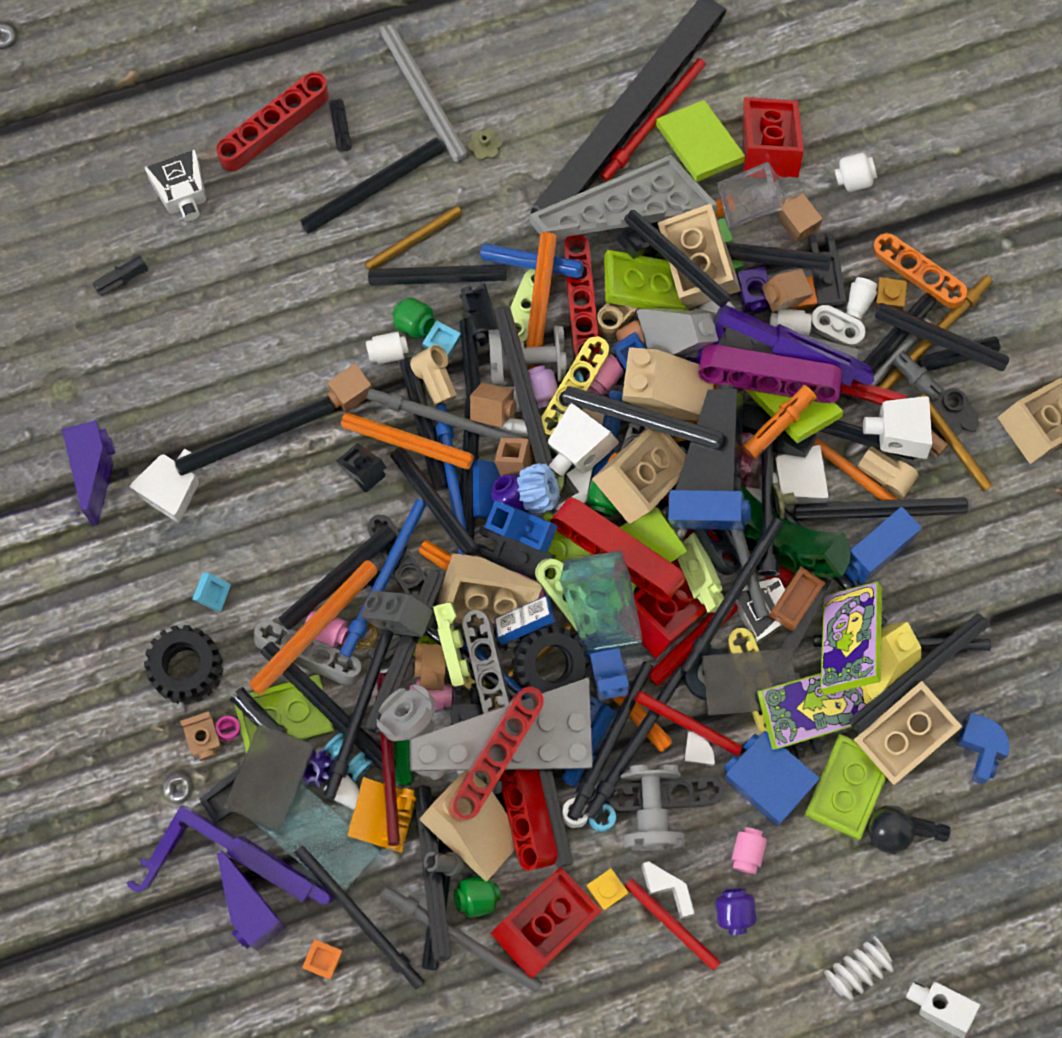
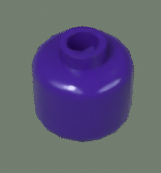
M507 474L499 477L494 482L491 492L493 502L496 500L528 512L529 510H525L523 506V501L519 500L520 493L517 491L519 489L517 478L520 476Z
M732 888L722 891V895L716 899L715 903L718 926L728 929L730 935L746 934L747 928L755 925L757 919L754 897L746 893L744 888Z

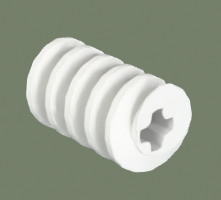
M875 936L873 937L874 946L869 942L863 944L864 953L859 949L853 951L855 960L849 956L843 958L845 967L835 963L833 965L835 974L829 970L824 971L828 981L840 996H845L852 1001L854 1000L852 989L857 990L861 994L864 993L862 982L867 983L871 987L874 986L872 975L877 976L881 980L884 979L882 968L887 969L891 973L894 972L892 960L888 952Z

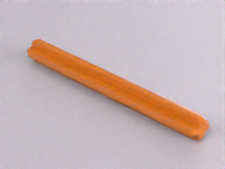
M369 560L364 561L255 675L249 683L253 691L259 695L263 694L377 574V567Z

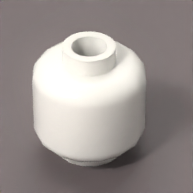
M864 152L841 158L839 162L840 168L835 169L838 185L844 184L848 192L869 188L873 185V179L877 178L872 156L867 157Z

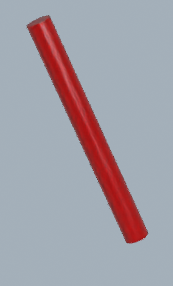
M640 690L636 694L634 701L736 756L740 753L742 745Z
M633 878L624 885L640 903L712 971L720 965L721 961Z

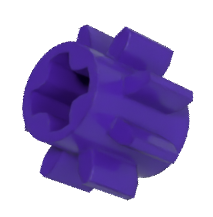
M314 749L306 751V757L297 760V763L300 765L297 776H301L305 780L306 786L315 781L317 787L326 784L325 779L330 778L329 769L333 760H330L326 755V750L317 754Z

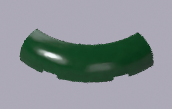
M741 483L740 491H742L745 500H749L751 505L750 522H745V530L743 532L748 548L753 552L762 537V503ZM773 512V518L780 519L779 515ZM785 518L780 519L784 524L774 539V555L780 561V567L796 573L800 567H803L807 571L814 572L816 577H840L845 573L850 563L851 551L844 531H816L799 526Z

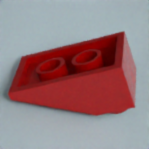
M744 97L742 152L745 155V162L743 163L744 174L779 176L782 178L799 177L804 147L797 100Z
M678 560L675 561L673 565L682 571ZM685 578L683 584L668 603L660 602L640 589L627 600L615 618L657 659L707 613L704 603L701 604L698 598L693 597Z
M559 867L490 934L532 979L594 920L602 910L562 867Z

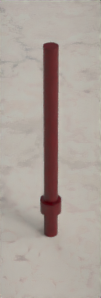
M379 673L377 679L378 693L386 673ZM381 732L387 839L389 846L400 845L393 741L389 740Z

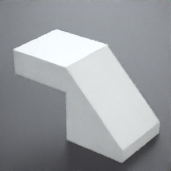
M574 468L566 473V483L574 493L572 498H576L586 505L593 468L587 473H582L579 469ZM564 502L555 508V514L564 504Z
M651 862L643 863L641 867L649 895L673 890L680 919L692 917L694 910L687 884Z

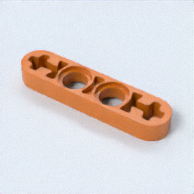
M884 233L876 238L874 254L881 262L923 291L930 293L936 300L949 308H959L965 303L967 288L963 282L896 236ZM890 243L892 251L887 249L882 252L881 244L887 246ZM894 253L898 255L896 260H894ZM906 257H912L916 260L917 264L912 269H906L901 265V261ZM931 272L937 274L940 279L936 284L930 285L924 281V275ZM944 281H947V282H946V289H945L944 287H942L943 284H944ZM959 290L960 298L956 296L952 299L949 298V291Z

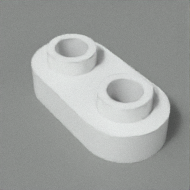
M822 305L817 307L812 314L811 327L813 331L835 343L856 347L865 336V327L860 320L836 308ZM820 320H827L829 322V325H822L820 323ZM845 332H852L854 337L848 338Z

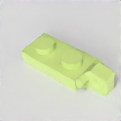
M693 533L683 541L689 551L680 556L678 562L693 597L698 598L701 604L704 603L708 613L716 612L724 599L723 594L720 593L722 585H720L721 582L710 557L696 534Z
M452 602L437 605L433 608L452 686L468 683L467 677L471 676L467 659L462 660L459 649L463 647L460 631L454 630L453 626L458 615Z

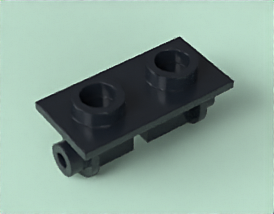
M485 283L472 290L471 286L461 289L462 294H460L465 311L470 313L468 320L472 330V337L476 338L481 347L489 343L488 330L499 329Z

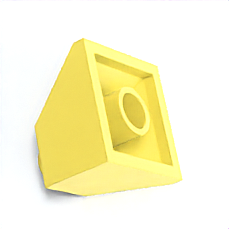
M908 622L889 624L881 629V682L864 686L871 700L921 660L922 648Z

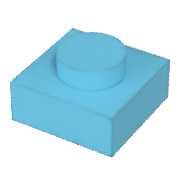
M436 320L422 343L423 348L427 349L433 345H439L445 350L449 358L461 339V333Z
M202 573L192 600L214 611H221L231 584L210 573Z

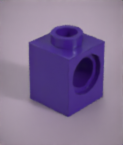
M765 266L737 272V280L741 290L737 293L743 313L751 312L758 314L766 311L770 306L761 288L769 281ZM757 289L761 295L753 296L748 290Z

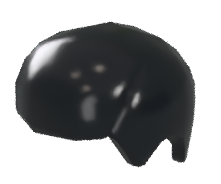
M884 805L876 809L869 818V837L875 847L881 852L898 854L907 850L914 841V823L901 807Z

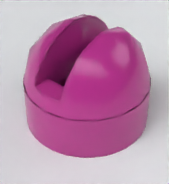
M232 716L220 718L216 723L218 737L225 742L235 740L240 733L238 720ZM234 728L236 729V731L224 735L222 734L223 732L230 731Z

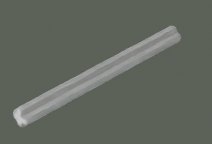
M389 24L383 27L381 30L382 37L452 159L455 162L463 160L467 156L466 149L395 26Z

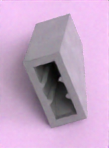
M661 307L637 310L647 349H656L683 358L718 341L711 313Z

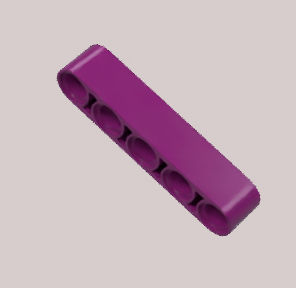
M711 344L702 350L698 371L700 379L711 384L732 385L735 388L786 397H793L803 385H806L816 395L817 399L814 400L815 402L833 403L840 397L842 371L832 364Z

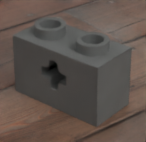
M372 590L365 602V607L360 617L380 630L387 629L394 634L422 637L433 610L410 594Z

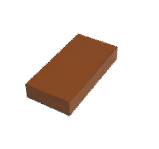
M800 567L769 613V616L793 632L826 582Z

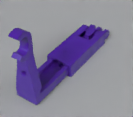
M727 305L719 307L713 319L718 341L712 345L719 344L725 333L723 327L727 326L771 346L772 352L778 355L835 365L842 371L841 383L848 386L851 385L853 379L865 385H871L874 382L870 365L781 324L774 327ZM703 348L698 351L695 358L687 357L686 360L700 364Z
M180 806L150 860H140L141 865L148 868V875L143 883L138 885L135 881L126 882L127 886L133 891L147 890L187 830V824L228 850L227 855L298 900L306 902L312 898L320 904L332 903L335 899L325 887L248 838L244 836L236 837L189 806Z

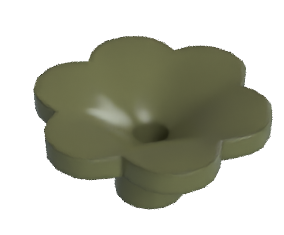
M489 128L483 131H473L471 140L467 143L468 150L474 153L477 160L496 158L498 149L502 146L501 138L495 136L494 130Z
M773 483L776 510L779 518L784 519L786 505L796 503L794 492L783 494L779 489L778 483Z

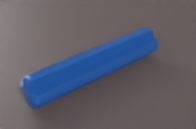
M606 705L601 706L591 724L592 754L596 751L616 714L615 710ZM566 769L562 776V781L569 786L575 787L585 769Z

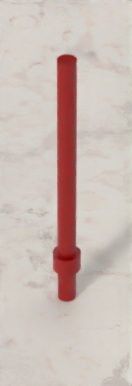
M698 58L624 147L617 149L610 158L611 162L599 175L604 182H608L619 168L623 169L630 161V155L656 126V119L666 114L706 66L702 59Z

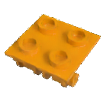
M363 777L347 836L402 853L415 805V791L403 788V790L396 788L400 845L389 846L384 784Z

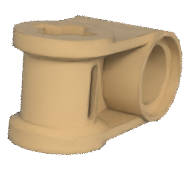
M606 303L598 313V335L604 340L615 339L616 332L633 321L638 316L637 310L641 308ZM612 320L615 322V325L607 326L603 321Z

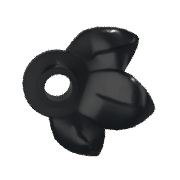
M956 388L947 389L941 394L939 399L932 402L957 437L962 429L971 432L977 430L978 414L968 405L967 396L961 390ZM948 400H955L958 406L951 407ZM936 429L938 436L945 441V439Z

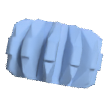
M534 464L520 470V477L517 478L519 484L517 491L520 493L519 500L523 501L525 510H529L531 514H541L556 508L560 499V486L557 483L558 477L554 476V470L548 467L547 464Z

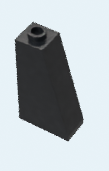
M719 385L717 389L707 391L697 425L722 432L724 434V441L719 449L695 442L690 443L676 490L740 491L744 395L738 389H735V386Z

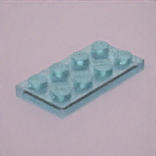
M290 773L249 818L310 872L294 854L301 845H304L345 892L348 891L380 853L371 843L348 837L350 825Z

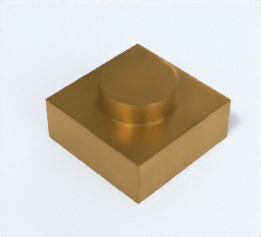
M879 277L875 307L878 308L880 303H884L903 311L907 281Z

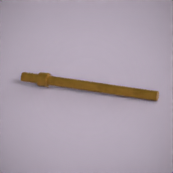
M984 275L973 288H968L965 303L959 308H952L936 326L948 330L969 307L973 308L980 301V295L993 283L991 277ZM923 339L908 356L917 362L919 357L923 356L934 343ZM895 368L878 387L890 390L904 375Z

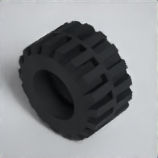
M176 625L172 626V631L168 633L164 629L159 633L162 636L160 639L153 638L150 642L153 646L152 649L147 648L145 655L148 657V660L144 661V667L147 670L146 676L151 685L165 699L168 698L177 704L181 701L185 705L191 704V700H196L198 703L203 700L202 696L206 693L210 696L213 693V686L218 687L221 682L219 675H223V667L221 666L223 659L219 649L208 634H204L197 627L194 630L190 625H183V629H179ZM186 650L197 652L200 656V665L194 675L183 680L170 677L168 666L171 659L177 653Z
M546 626L529 633L527 636H523L519 640L521 642L520 645L515 646L513 651L516 653L515 659H512L511 664L515 668V671H512L514 678H517L519 681L517 684L522 689L526 687L537 688L543 694L583 680L586 675L590 674L587 664L591 663L590 656H587L585 652L588 650L586 645L580 642L581 638L578 635L572 634L568 629ZM547 646L558 647L566 659L565 670L561 677L555 681L543 680L536 670L537 656Z

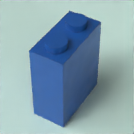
M669 490L668 520L674 529L745 530V522H750L751 505L749 500H745L742 491Z
M901 506L850 550V563L845 571L846 576L853 583L857 582L862 586L909 546L922 527Z
M764 731L760 737L755 733L743 747L747 751L741 758L735 755L724 767L727 773L723 779L777 827L820 778L785 747L772 749L768 732Z

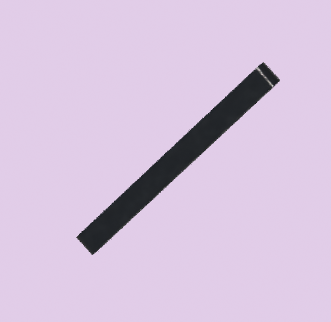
M714 0L696 1L539 197L530 214L590 188L609 164L612 155L617 149H621L721 23L727 11L725 7Z

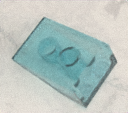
M622 551L564 560L560 584L582 644L586 645L587 651L642 643L643 638L630 574Z

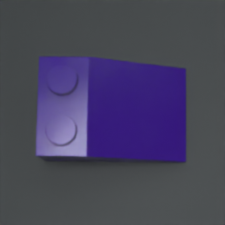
M95 420L62 429L81 511L92 526L99 524L113 468L111 455L116 454L113 440L108 436L106 428L101 429Z
M221 850L217 857L230 922L236 928L231 933L246 949L252 947L258 951L286 926L232 859Z

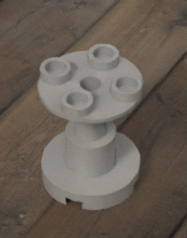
M554 325V346L524 348V342H520L526 365L555 363L557 381H563L566 376L563 326ZM499 329L488 330L492 385L504 386L503 372H510L503 343H501V335Z
M412 685L415 689L408 691L403 687L393 692L382 703L379 709L382 715L380 721L377 720V726L389 740L404 741L408 739L410 741L413 738L445 728L440 727L433 730L434 723L431 719L435 711V701L424 687ZM416 771L419 775L429 776L433 780L440 779L446 772Z
M648 765L630 766V770H625L621 775L620 779L623 781L642 782L643 810L637 811L638 833L623 836L624 849L631 848L632 851L665 850L666 844H673V849L685 846L684 833L669 831L668 810L661 809L660 781L680 778L681 773L678 772L677 765H662L660 770H649Z

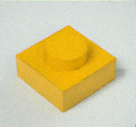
M611 868L586 885L603 911L629 893Z

